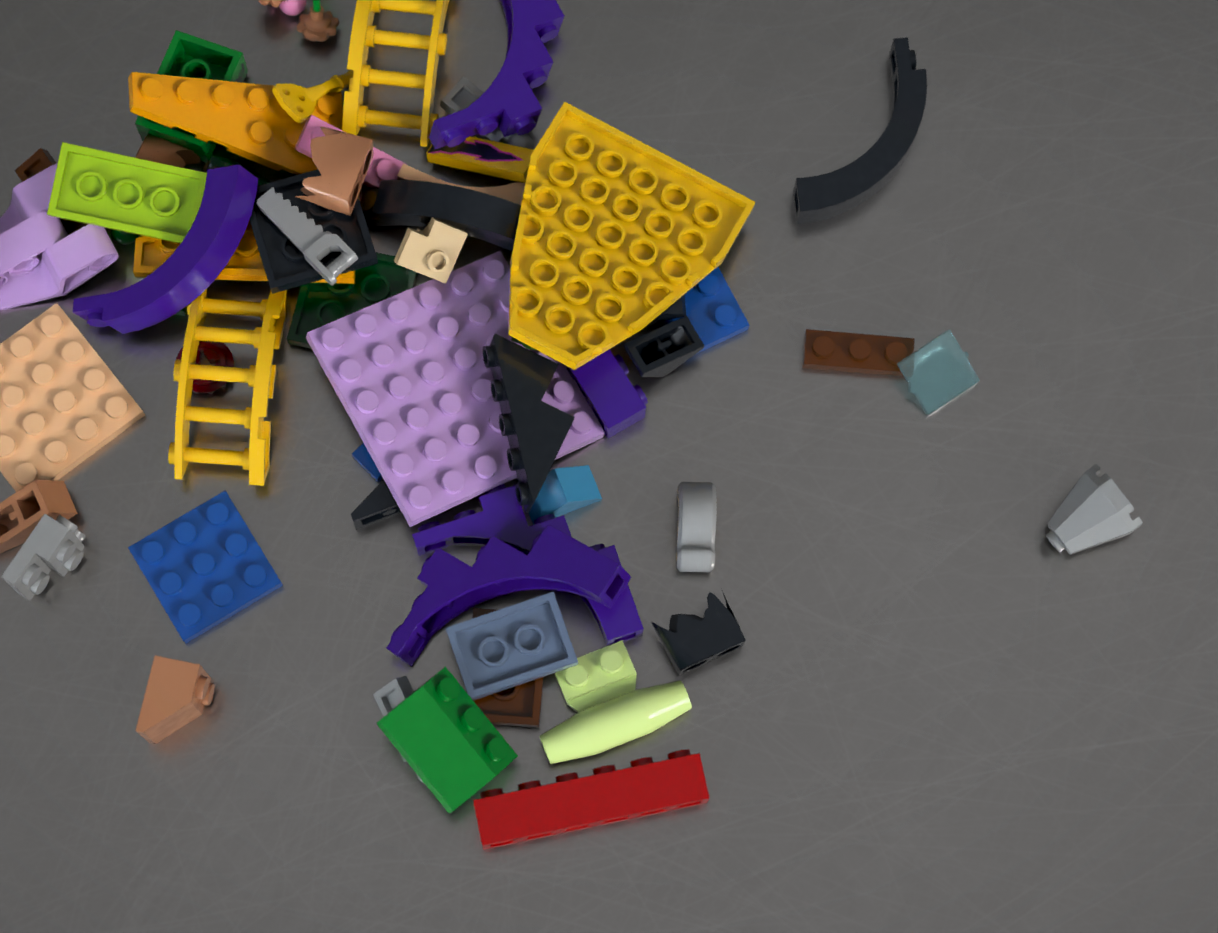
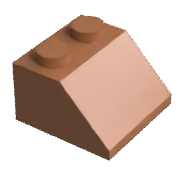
M154 656L135 730L147 742L157 744L201 716L204 705L210 706L215 685L210 683L211 677L200 664Z

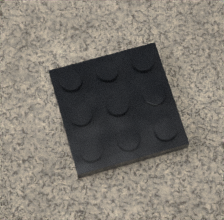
M318 169L257 186L250 223L272 294L324 279L305 260L304 254L257 206V199L272 187H274L275 193H282L283 200L289 199L291 206H298L299 213L305 212L307 219H314L315 225H322L323 232L329 231L332 234H337L355 252L358 260L341 274L378 264L377 255L359 198H357L351 216L295 197L307 196L300 190L304 187L302 184L303 180L308 177L321 176ZM330 252L320 262L326 267L342 253Z

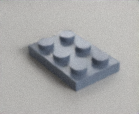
M554 591L445 628L466 692L472 700L578 665V660Z

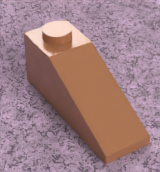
M34 480L0 503V554L25 543L44 514L54 520L59 515L69 520L78 514L64 481Z

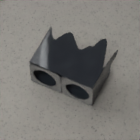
M709 592L707 596L708 608L705 610L704 618L691 614L672 615L669 630L651 622L678 676L744 645L746 639L725 595L724 599L727 608L715 594Z

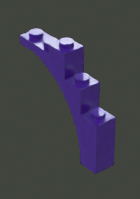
M500 0L507 26L505 62L492 84L470 106L434 120L429 139L435 150L446 145L448 147H455L470 136L478 133L479 135L489 134L498 126L504 137L516 133L517 135H524L536 127L542 107L532 89L546 82L553 65V60L543 43L552 40L558 35L564 19V14L556 0Z
M504 484L485 492V495L479 497L481 512L475 513V510L463 511L456 514L453 521L441 525L439 521L430 522L418 528L419 532L412 534L419 556L433 552L437 547L442 549L452 545L484 546L492 536L528 555L534 539L537 535L543 533L548 524L571 536L564 515L555 517V514L544 515L534 520V525L528 526L522 506H519L517 502L515 486L506 488ZM597 544L590 547L621 565L614 545L605 548L604 544ZM628 583L611 609L590 598L578 595L596 620L606 646L621 640L626 642L643 636L644 628Z
M549 524L543 533L536 536L528 555L492 536L489 542L477 553L476 561L472 567L437 547L433 555L425 560L421 573L417 577L426 586V589L414 600L412 610L402 625L394 630L391 641L386 649L412 667L431 637L446 623L481 602L517 591L544 589L571 592L590 598L611 609L631 579V576L617 562Z

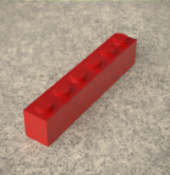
M689 749L668 753V760L654 763L652 757H645L631 761V767L616 770L615 765H606L593 769L594 775L579 778L578 773H568L555 777L556 783L541 786L540 780L519 784V791L504 794L502 788L483 791L480 793V799L473 800L483 850L708 803L709 793L700 753L691 755Z

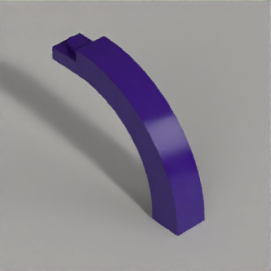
M239 164L208 169L205 190L197 216L189 232L174 253L153 273L127 288L107 294L75 298L72 312L87 320V324L91 326H110L125 334L156 325L188 306L217 278L236 251L252 214L258 178Z

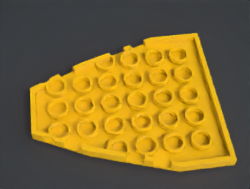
M564 102L532 152L529 161L510 260L508 335L576 370L641 331L721 265L756 202Z

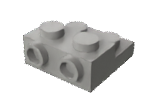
M44 514L1 578L18 594L30 601L34 594L39 595L45 589L50 579L48 574L51 570L64 577L68 570L73 571L79 565L84 554L82 550L85 547L82 541L86 536L77 530L78 526L63 516L59 515L54 520Z

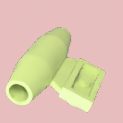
M621 640L578 657V665L554 673L566 704L576 711L577 714L539 737L549 763H560L596 755L652 733L692 709V705L681 680L636 690L637 673L624 642Z

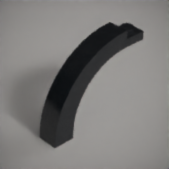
M908 37L894 38L889 56L894 103L892 117L884 133L866 153L852 163L830 173L796 178L793 196L797 225L833 218L859 206L879 192L893 178L905 161L922 121L927 93L926 69L916 70L915 50H909Z
M381 180L378 188H366L360 201L367 227L391 225L427 227L433 217L464 230L468 233L467 236L487 241L510 251L513 250L521 208L519 204L482 192L446 184L414 180Z

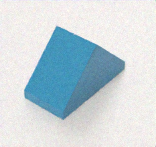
M589 465L554 468L548 473L528 513L533 525L534 520L544 515L555 514V517H559L602 500Z

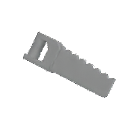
M274 187L257 199V206L304 254L305 260L331 286L337 282L336 277L358 260L355 252L337 234H332L329 231L323 232L322 225H315L314 219H307L305 212L299 213L298 206H291L289 199L283 200L282 193H275ZM330 252L342 253L326 267L320 262Z

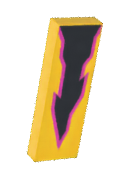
M470 136L455 147H448L446 145L435 150L433 145H431L426 154L429 163L525 183L530 157L534 149Z

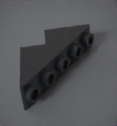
M494 334L490 345L483 346V361L486 368H491L493 375L491 394L494 402H499L502 413L499 415V427L502 436H507L510 446L507 450L508 465L511 471H516L518 483L515 486L517 502L519 506L524 505L525 512L529 513L575 417L541 401L559 364L500 335Z

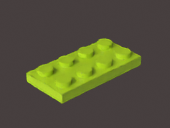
M62 142L47 215L181 244L200 208L207 173Z

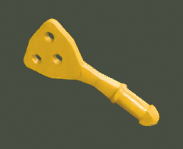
M354 70L347 71V73L342 75H333L324 83L309 88L292 83L276 84L272 89V93L280 106L297 123H302L314 112L318 99L325 94L341 92L349 87L350 77L353 78Z

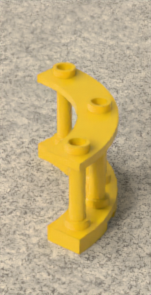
M450 0L356 1L347 70H354L353 78L350 77L349 91L344 93L342 131L358 135L360 128L366 127L367 124L421 130L420 146L427 147L433 122L439 119V114L433 113L439 55H445L447 34L443 33V27ZM381 10L434 15L431 36L376 30V26H372L375 13H380ZM375 44L429 50L426 75L371 69V65H366L369 47H374ZM370 83L424 89L422 115L368 110V106L363 105L364 86L369 87Z
M206 289L187 306L189 317L182 358L176 359L174 363V381L179 383L176 405L175 442H171L169 445L168 462L174 465L175 479L182 480L189 462L243 466V470H249V485L264 486L270 468L271 421H264V417H267L268 398L273 399L276 365H272L274 349H280L282 334L287 320V293L284 290L272 294L270 290L268 299H262L261 302L209 299L207 298ZM207 313L260 317V320L263 321L262 327H255V330L203 326ZM199 341L254 345V349H258L256 365H250L249 368L195 364ZM193 379L248 383L249 387H253L252 407H246L245 410L191 406ZM190 421L244 425L245 429H250L249 448H244V451L189 447Z

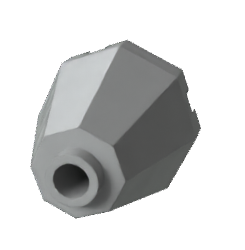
M1097 464L1083 473L1047 524L1050 532L1046 534V537L1059 553L1065 549L1071 555L1127 536L1138 529L1143 523L1139 516L1134 520L1131 519L1130 513L1135 510L1132 504L1106 473L1101 477L1098 476L1101 468Z

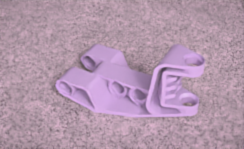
M58 163L16 185L12 191L10 206L0 217V310L65 296L113 264L119 257L104 227L86 225L68 235L60 218L47 215Z

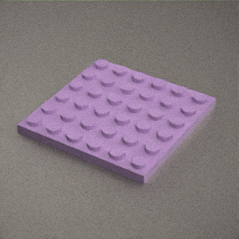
M500 251L451 271L446 284L432 279L307 332L306 339L410 527L517 478L516 471H511L508 465L507 450L510 446L507 436H502L500 431L499 415L502 413L499 402H494L492 398L491 380H493L491 368L485 367L482 352L483 346L490 345L494 334L510 341L512 339L508 335L510 267ZM528 349L559 364L541 401L575 417L555 460L601 439L605 431L587 403L576 381L572 379L567 371V366L537 350Z

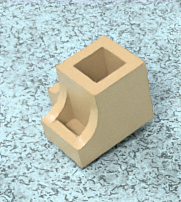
M432 217L424 230L419 228L417 230L407 229L394 262L397 265L446 284L468 233Z

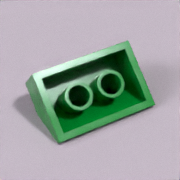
M446 666L376 723L449 814L495 778L518 757Z

